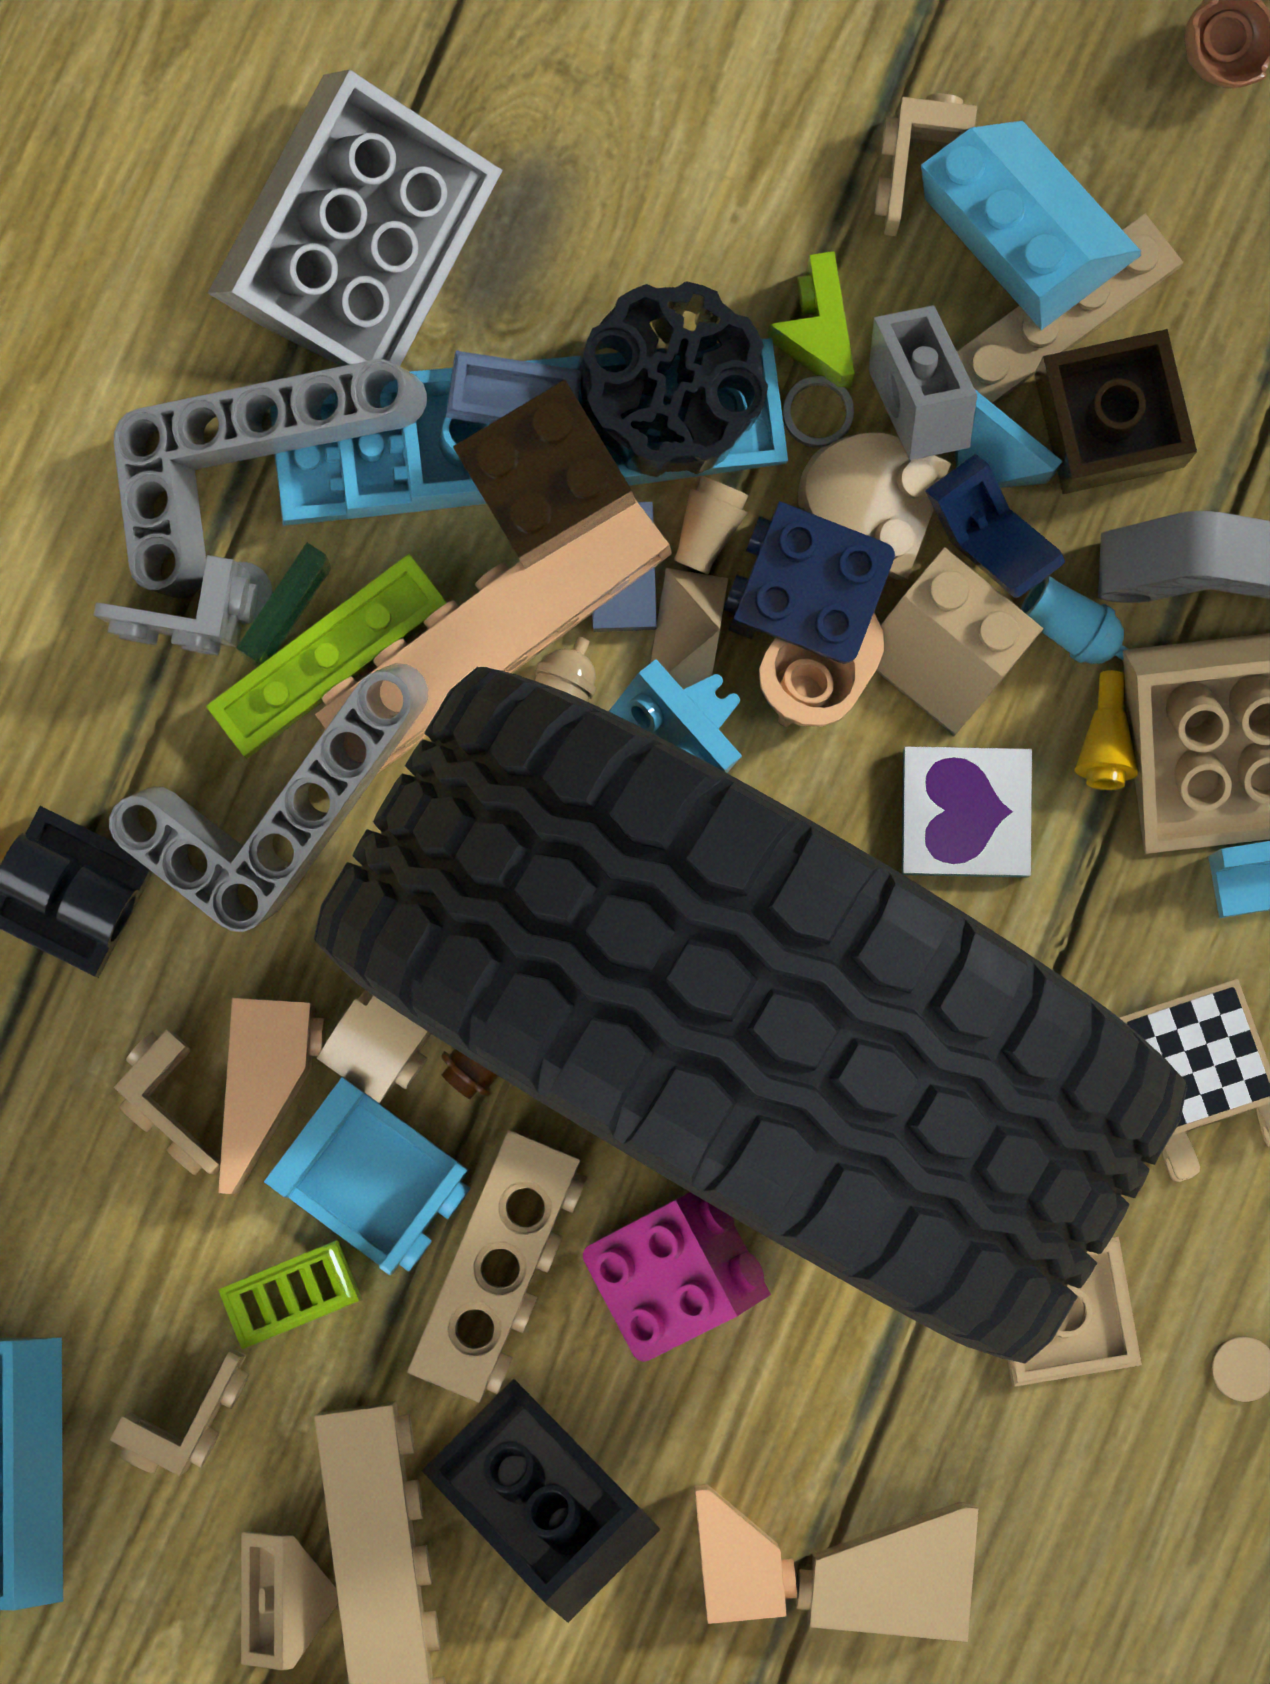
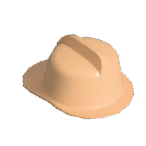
M873 613L857 657L847 664L831 660L778 638L774 639L761 662L759 681L760 689L769 705L779 714V724L784 727H788L792 723L798 726L823 727L840 721L852 709L877 670L884 652L883 630L875 613Z

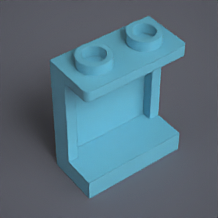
M343 1077L264 1181V1183L284 1198L291 1199L378 1264L379 1268L388 1275H392L399 1265L410 1272L432 1242L431 1239L423 1234L438 1213L448 1220L471 1189L462 1182L470 1170Z

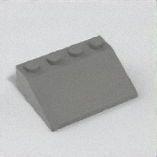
M350 69L325 74L321 78L230 249L208 294L260 326L339 366L374 359H385L400 366L503 170Z

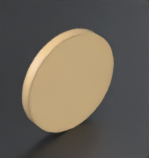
M1236 1337L1223 1343L1216 1351L1212 1361V1376L1218 1389L1227 1397L1241 1402L1254 1401L1266 1395L1270 1390V1349L1261 1341L1251 1337Z

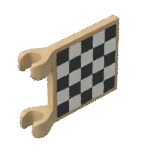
M1238 979L1120 1017L1121 1020L1156 1049L1182 1076L1187 1084L1181 1120L1162 1152L1168 1173L1174 1182L1190 1179L1200 1172L1199 1161L1186 1131L1256 1109L1267 1147L1270 1148V1065Z

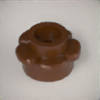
M456 1049L450 1055L445 1051L443 1052L441 1057L448 1067L441 1075L453 1088L468 1099H471L477 1091L487 1097L492 1094L489 1087L499 1077L498 1075Z

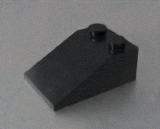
M515 1379L421 1470L538 1597L568 1623L660 1531L655 1522Z

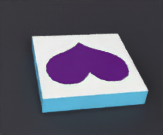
M904 747L902 875L1030 877L1032 749Z

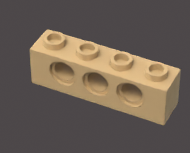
M508 1130L407 1373L480 1403L486 1389L498 1394L512 1360V1357L501 1353L511 1329L523 1333L538 1298L526 1293L536 1268L548 1273L562 1240L561 1236L551 1232L561 1208L573 1213L587 1180L586 1176L576 1173L581 1160ZM523 1188H529L539 1193L545 1205V1211L541 1220L530 1227H523L514 1223L507 1210L508 1201L512 1194ZM494 1249H506L512 1252L519 1262L518 1277L508 1286L493 1285L484 1276L483 1261L486 1255ZM468 1310H482L491 1317L494 1323V1334L491 1341L487 1344L471 1346L461 1339L458 1333V1321L461 1315Z

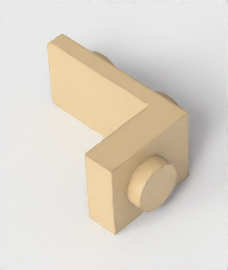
M937 93L928 95L926 100L902 97L897 118L886 116L881 154L893 156L890 178L879 177L874 215L885 216L883 235L896 236L901 220L910 142L947 146L968 129L975 127L977 106L963 104V100L955 95Z
M166 1029L159 1038L153 1032H150L127 1056L126 1061L132 1068L113 1087L126 1098L119 1108L144 1131L148 1132L155 1125L173 1141L166 1149L167 1152L190 1173L196 1175L203 1168L209 1174H217L220 1171L221 1160L150 1097L193 1049L175 1032Z
M236 1349L228 1352L184 1439L133 1413L122 1416L110 1441L124 1447L120 1457L133 1466L153 1474L158 1466L178 1476L187 1472L191 1463L201 1468L219 1436L218 1431L210 1428L221 1405L230 1409L233 1408L248 1380L249 1373L240 1369L246 1355Z

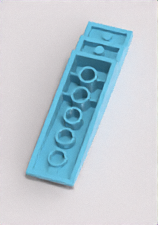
M772 338L761 339L764 345L760 355L763 378L768 384L764 406L751 429L743 433L725 460L699 474L689 471L665 472L658 477H653L626 468L622 457L604 444L629 486L781 465L788 462ZM719 343L704 351L697 352L694 363L701 365L704 353L720 347ZM664 348L656 349L655 353L657 351L663 353ZM620 352L595 354L597 363L608 372L623 371L627 367L625 358ZM676 355L669 370L664 374L666 377L665 387H667L663 399L664 405H667L674 390L679 386L677 383L678 373H676L680 361L679 355ZM580 356L530 360L526 362L577 369ZM452 368L410 372L420 379L427 393V403L424 412L414 424L400 429L274 454L283 526L487 504L453 446L489 424L446 418ZM397 380L389 382L383 388L380 394L382 408L389 406L396 399L398 394ZM580 382V389H579L578 401H579L580 405H581L582 408H583V400H582V395H581V382ZM730 387L717 390L719 402L724 408L733 412L747 409L745 397L740 391ZM336 392L330 394L323 401L321 406L322 420L329 418L335 412L338 405ZM642 394L638 409L623 414L621 416L622 419L639 409L646 408L650 396ZM277 405L269 408L271 427L275 425L278 418ZM688 406L686 408L680 407L678 417L682 421H684ZM649 428L646 433L648 448L652 450L659 449L662 444L659 442L660 431Z

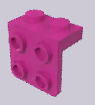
M691 1192L592 1243L583 1251V1260L633 1356L642 1362L649 1361L739 1316L771 1295L764 1282L763 1269L756 1257L748 1252L734 1225V1217Z

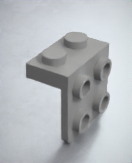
M207 555L196 619L104 603L95 604L93 616L109 623L107 632L119 635L120 639L157 645L158 635L163 634L172 636L171 644L182 646L181 649L219 656L221 645L238 647L242 621L251 622L253 620L257 604L258 585L250 583L251 573L233 559Z

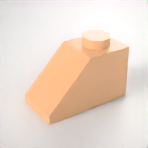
M694 1485L708 1624L786 1617L785 1599L797 1598L793 1558L781 1559V1552L777 1542L709 1485Z

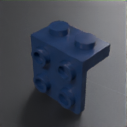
M779 501L771 520L759 516L749 540L746 552L757 557L749 577L746 578L737 574L723 608V610L734 614L728 630L752 639L757 630L839 663H850L858 655L893 564L895 551L886 542Z

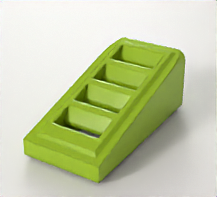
M339 1240L218 1289L241 1349L363 1300ZM320 1261H323L336 1297L327 1301L324 1299L311 1266ZM298 1270L313 1305L305 1310L301 1309L288 1277L289 1274ZM276 1280L289 1313L288 1317L278 1320L265 1288V1284ZM250 1290L254 1293L266 1326L257 1330L253 1328L240 1295Z

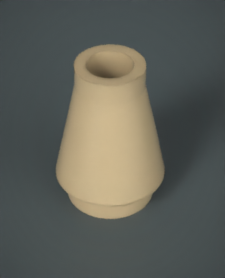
M702 476L696 490L692 488L689 490L679 547L674 561L708 575L714 561L748 512L742 509L748 495Z

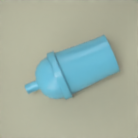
M1047 576L1041 583L1031 588L1021 606V610L1044 628L1042 633L1070 653V657L1077 662L1101 664L1109 661L1114 656L1123 660V650L1128 649L1122 645L1124 628L1121 621L1115 616V610L1108 605H1100L1061 584L1054 578Z

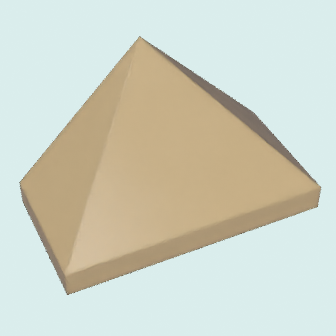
M666 568L650 663L657 659L682 689H685L713 674L728 578Z
M253 1531L242 1532L241 1664L277 1670L293 1669L337 1606V1588L293 1535Z

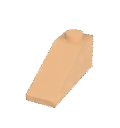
M232 998L218 1193L239 1194L310 1073L312 1056H318L325 1045V1018H315L316 1006L311 1003Z

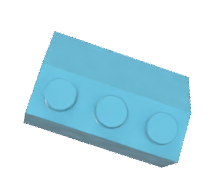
M1023 121L971 127L921 164L925 200L1041 330L1141 256V250Z

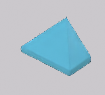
M975 390L977 401L970 448L955 451L956 468L974 454H977L989 464L1000 488L1047 484L1058 470L1062 460Z

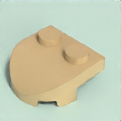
M863 433L847 436L820 448L808 461L799 483L798 505L800 508H804L806 512L890 544L895 551V558L888 576L896 580L908 579L934 510L925 490L947 475L951 463L936 455L909 460L900 438L890 434Z

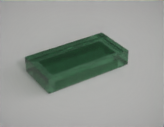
M308 542L236 647L241 656L256 667L260 666L277 652L331 571V565L326 554Z

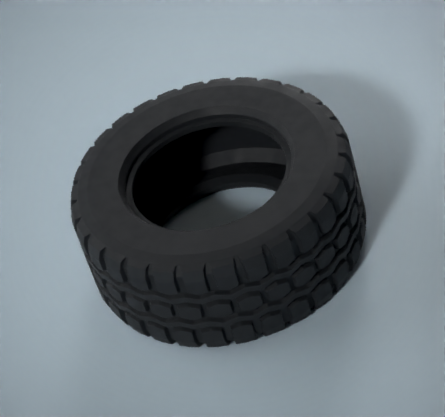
M476 667L450 689L424 732L431 739V742L422 739L405 764V767L414 776L402 773L376 813L373 822L381 833L366 829L352 856L362 866L347 862L321 904L314 940L328 957L358 985L486 1069L694 1195L903 1315L961 1345L1002 1359L1027 1363L1046 1347L1055 1337L1078 1297L1067 1285L1081 1289L1097 1265V1262L1087 1251L1101 1254L1107 1247L1130 1205L1122 1195L1136 1198L1150 1171L1144 1162L1156 1164L1181 1120L1187 1091V1084L1182 1076L1156 1049L1123 1020L1039 960L878 859L680 747L581 698L509 672L488 667Z

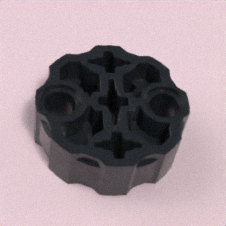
M688 281L677 287L655 288L648 284L642 285L620 296L614 308L602 320L599 326L592 328L577 366V370L581 372L583 410L603 443L622 457L626 468L653 477H658L665 472L689 471L699 474L724 461L743 433L751 429L761 413L768 390V384L763 378V367L760 357L764 347L763 342L749 317L735 314L722 303L716 290ZM685 311L696 314L695 325L697 326L694 331L683 327V314ZM659 338L666 344L663 353L659 351L655 353ZM717 342L719 343L720 347L704 353L701 365L694 363L697 352L704 351L714 346ZM604 348L614 349L625 358L627 367L623 371L608 372L597 363L595 353ZM676 355H679L680 361L676 371L678 373L677 383L679 386L674 390L667 405H664L663 399L667 389L665 387L666 377L664 374L669 370ZM730 387L740 391L745 397L747 409L733 412L724 408L719 402L717 390ZM642 394L650 396L646 408L639 409L622 419L621 416L623 414L638 409ZM688 406L684 421H682L678 417L680 407L686 408ZM649 428L660 431L659 442L662 444L658 450H652L647 447L648 437L646 433Z

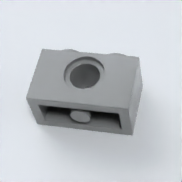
M932 305L874 317L869 373L909 460L970 448L977 393L935 306Z

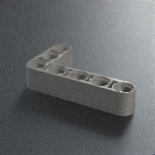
M374 359L143 407L126 413L119 420L114 431V450L128 562L133 579L140 586L173 598H186L195 594L202 587L206 553L195 470L407 427L414 424L422 416L426 407L427 393L424 384L416 375L385 359ZM397 380L398 394L396 399L389 406L382 408L380 394L383 388L389 382ZM336 392L338 396L337 408L329 418L322 420V403L330 394ZM277 405L278 418L275 425L263 432L262 418L265 412L270 407ZM217 417L219 422L217 434L210 442L205 444L203 439L205 427L213 418ZM155 430H159V444L152 454L147 455L146 442ZM166 491L168 496L167 506L164 512L155 518L153 512L155 500L162 492ZM170 553H174L176 561L173 573L163 580L161 574L162 563Z
M1188 511L1101 533L1098 598L1102 600L1141 603L1205 589L1270 599V521L1214 511Z
M395 663L370 673L362 679L244 846L177 794L164 787L155 786L126 797L114 806L109 817V829L113 839L122 849L221 926L236 932H244L255 928L281 909L421 714L428 700V687L424 677L417 669L407 664ZM384 680L396 684L401 690L403 706L400 712H394L383 704L380 697V687ZM347 732L358 735L364 741L366 746L364 762H357L346 753L344 738ZM311 783L322 786L328 793L330 808L327 813L315 809L310 803L308 788ZM140 805L149 808L155 815L157 821L155 834L146 831L141 826L138 819ZM275 834H280L291 842L294 849L292 862L280 859L273 848V837ZM190 844L199 847L205 853L207 859L206 872H200L191 865L188 858ZM239 884H244L255 892L258 899L257 911H251L240 903L238 898Z

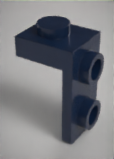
M974 454L925 490L950 542L1013 597L1022 596L1065 563L1061 551L1009 508L989 464L977 454Z

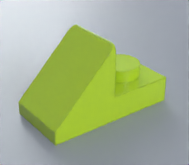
M835 252L809 255L806 276L797 277V287L802 314L813 313V317L770 324L767 339L772 338L775 346L817 376H824L838 387L851 389L855 372Z

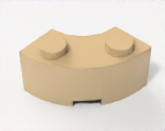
M365 990L358 999L355 998L322 1048L317 1059L380 1103L396 1083L406 1089L420 1072L428 1058L419 1051L431 1033Z

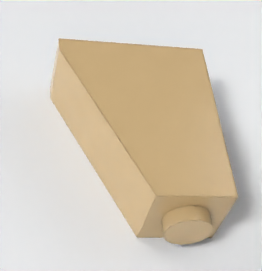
M957 1502L813 1553L811 1570L799 1569L796 1609L807 1610V1621L812 1628L968 1642L979 1509L973 1503Z

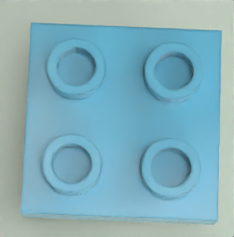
M655 659L635 676L609 710V712L657 735L726 773L742 757L719 730L740 703V698L735 693L728 695L724 699L716 696L715 692L723 683V678L718 674H714L682 689L659 661Z

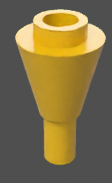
M1107 670L1100 673L1098 709L1094 711L1074 769L1077 775L1086 778V784L1089 787L1100 790L1121 789L1125 786V781L1138 776L1127 717L1123 711L1125 683L1124 673L1120 671Z

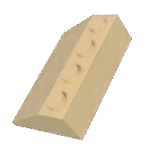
M1270 633L1123 650L1126 715L1138 770L1135 786L1145 853L1269 840Z

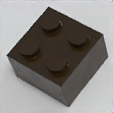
M1168 329L1042 357L1034 377L1052 452L1062 460L1057 470L1062 494L1185 468L1197 453Z
M566 380L561 381L453 446L525 569L636 503L630 486Z

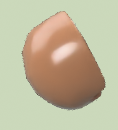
M1203 0L1193 11L1184 32L1187 61L1200 78L1222 88L1244 87L1266 78V70L1270 65V10L1262 0Z

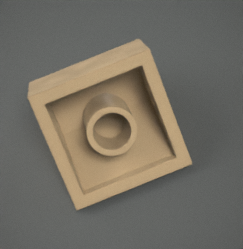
M944 547L881 624L884 637V652L876 672L955 736L1044 628Z

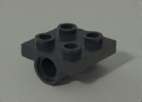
M39 806L26 833H22L16 838L0 865V929L99 978L153 872L118 844Z

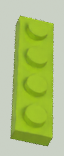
M407 554L206 705V707L247 760L323 702V696L334 686L349 677H357L374 664V658L381 651L400 639L406 640L425 626L424 621L447 602L412 556Z

